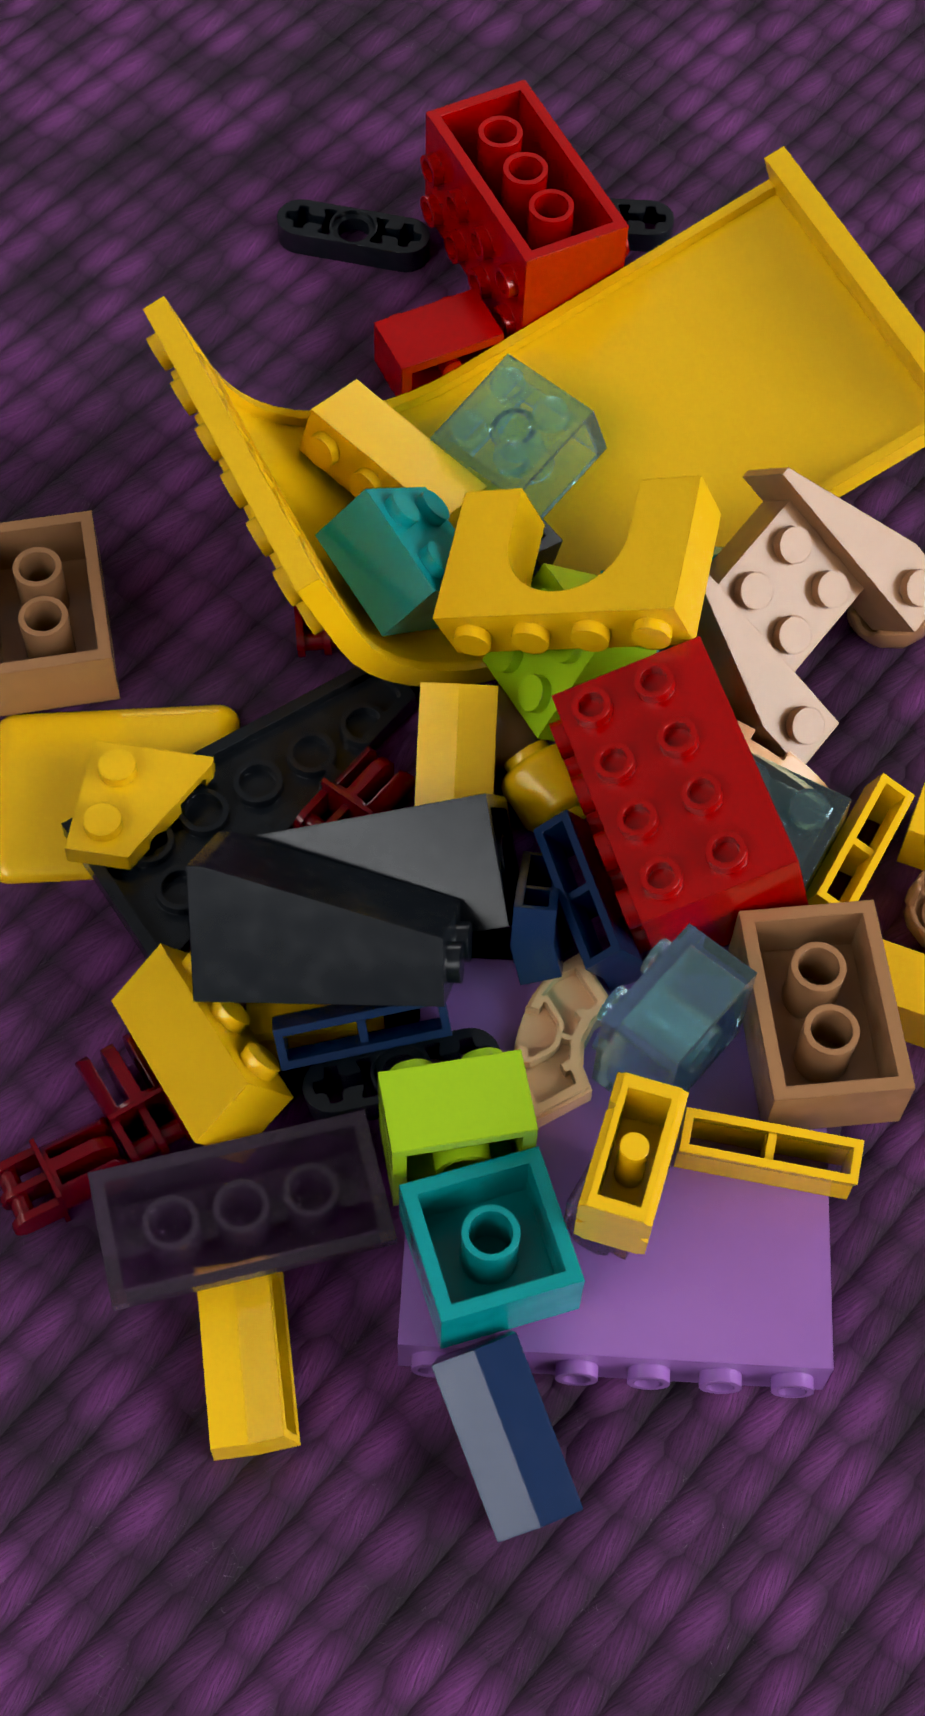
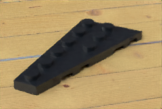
M356 666L198 750L193 754L214 757L216 769L214 778L207 786L200 783L181 804L182 814L166 831L157 834L153 838L150 849L131 870L83 863L146 960L160 943L184 952L191 946L186 866L217 832L232 831L254 838L256 835L293 829L294 821L300 811L322 789L321 780L323 778L333 783L367 746L376 751L416 709V694L410 686L385 681L366 673ZM72 818L61 823L66 838Z

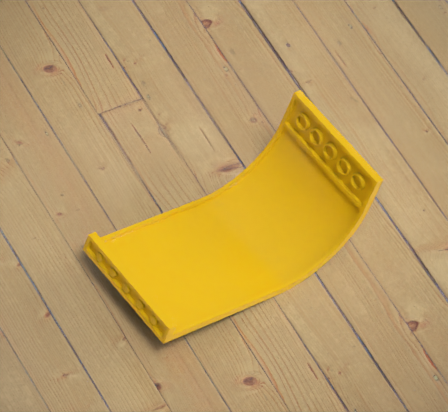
M785 146L764 158L769 177L767 181L458 368L417 389L384 400L385 403L487 485L486 490L523 488L536 511L563 540L553 565L600 575L602 570H606L620 554L626 542L640 479L702 475L721 512L715 547H725L763 502L743 478L748 470L789 467L840 498L925 447V332ZM165 296L143 308L155 331L154 334L146 338L147 343L166 372L173 367L175 368V370L170 372L174 379L170 382L174 393L189 416L199 412L194 415L199 425L194 429L213 461L219 462L223 470L220 478L236 505L240 509L244 508L249 518V521L245 524L265 557L269 556L276 568V570L272 571V574L289 603L292 606L296 605L312 633L316 635L325 630L339 650L354 665L366 673L385 681L420 687V682L476 684L496 680L482 660L485 655L472 656L457 653L440 628L382 636L315 536L355 497L299 451L310 411L273 406L255 400L233 387L211 365Z

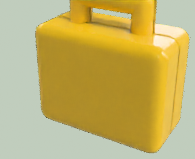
M200 705L15 714L0 721V882L5 884L93 880L83 863L67 860L64 849L67 838L64 835L61 823L73 818L94 740L193 754L240 729V721L236 712L225 705Z

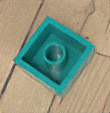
M426 487L365 489L315 535L382 636L439 628L432 618L455 529L448 520L450 513L443 500Z
M539 1146L399 1185V1216L440 1349L579 1309L585 1279Z

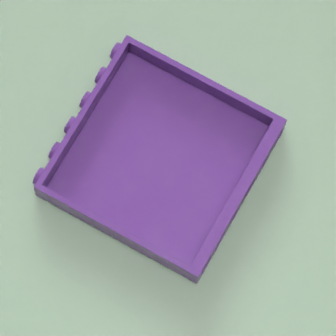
M471 958V962H464L462 984H453L446 1001L451 1030L463 1028L484 1030L493 1036L502 1052L513 1051L518 1028L525 1013V1007L543 981L520 986L514 960ZM646 968L648 977L611 992L604 979L595 975L615 1004L614 1015L593 1032L584 1050L583 1067L593 1090L591 1101L538 1128L536 1147L539 1146L585 1279L579 1309L509 1330L517 1333L532 1373L555 1375L557 1382L566 1385H592L598 1382V1377L627 1379L628 1386L643 1390L664 1389L670 1386V1381L699 1383L700 1390L714 1394L736 1393L742 1390V1385L770 1387V1392L773 1395L784 1398H803L813 1395L814 1389L822 1390L834 1370L829 1196L673 1167L677 1147L676 1141L645 1255L620 1250L580 1238V1236L573 1234L578 1203L605 1112L608 1109L617 1072H627L682 1088L689 1092L686 1107L760 1121L733 972ZM428 1006L420 1008V1021L439 1017L437 1007ZM431 1059V1062L438 1063L440 1062V1059ZM827 1128L809 1129L813 1131L827 1133ZM690 1137L689 1144L760 1157V1150ZM774 1153L773 1160L828 1170V1163ZM405 1236L397 1344L398 1366H411V1371L414 1374L435 1378L431 1365L439 1356L475 1344L501 1332L440 1349Z

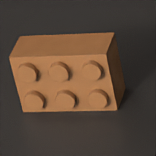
M92 510L0 523V717L120 699L101 555Z
M874 900L739 911L729 946V953L760 1121L807 1130L900 1121L915 1090V1083Z

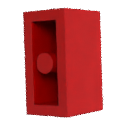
M475 288L453 296L443 297L438 301L403 313H396L388 318L374 322L375 362L395 396L410 392L442 377L504 340L503 331Z

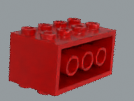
M525 79L426 112V150L420 159L425 179V195L420 199L423 217L430 228L436 227L444 239L449 259L453 264L459 263L468 276L470 289L475 288L503 331L504 339L624 267L625 258L629 255V242L627 239L629 225Z
M700 636L552 695L560 719L549 724L550 730L565 763L574 791L586 816L593 839L640 954L653 950L659 967L661 969H668L729 945L739 911L809 905L799 860Z

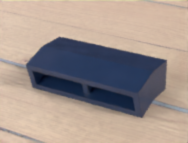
M566 809L533 830L554 887L559 888V900L585 969L603 978L610 992L648 977L647 969L629 930L587 821ZM574 855L578 859L586 883L580 887L568 860L569 857ZM597 916H600L611 947L604 951L591 920Z
M523 851L513 908L510 948L520 986L562 977L568 921L559 900V888L554 887L543 855L539 852Z
M445 1003L444 1007H437L438 1018L368 1032L366 1019L428 1006L331 1004L272 1017V1031L281 1071L452 1036L447 1005ZM352 1022L357 1023L359 1033L357 1035L289 1048L287 1036Z
M508 1329L475 1344L439 1356L431 1367L497 1542L499 1543L542 1528L583 1510L517 1333Z

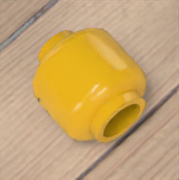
M544 739L538 740L520 750L504 764L507 774L502 780V794L506 797L508 803L528 831L534 832L535 828L566 809L582 819L586 818L556 744L549 745Z

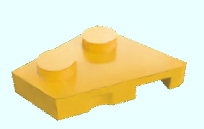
M94 740L64 847L67 860L131 870L150 849L153 838L157 834L166 831L182 814L181 804L200 783L207 786L212 781L216 771L214 757Z

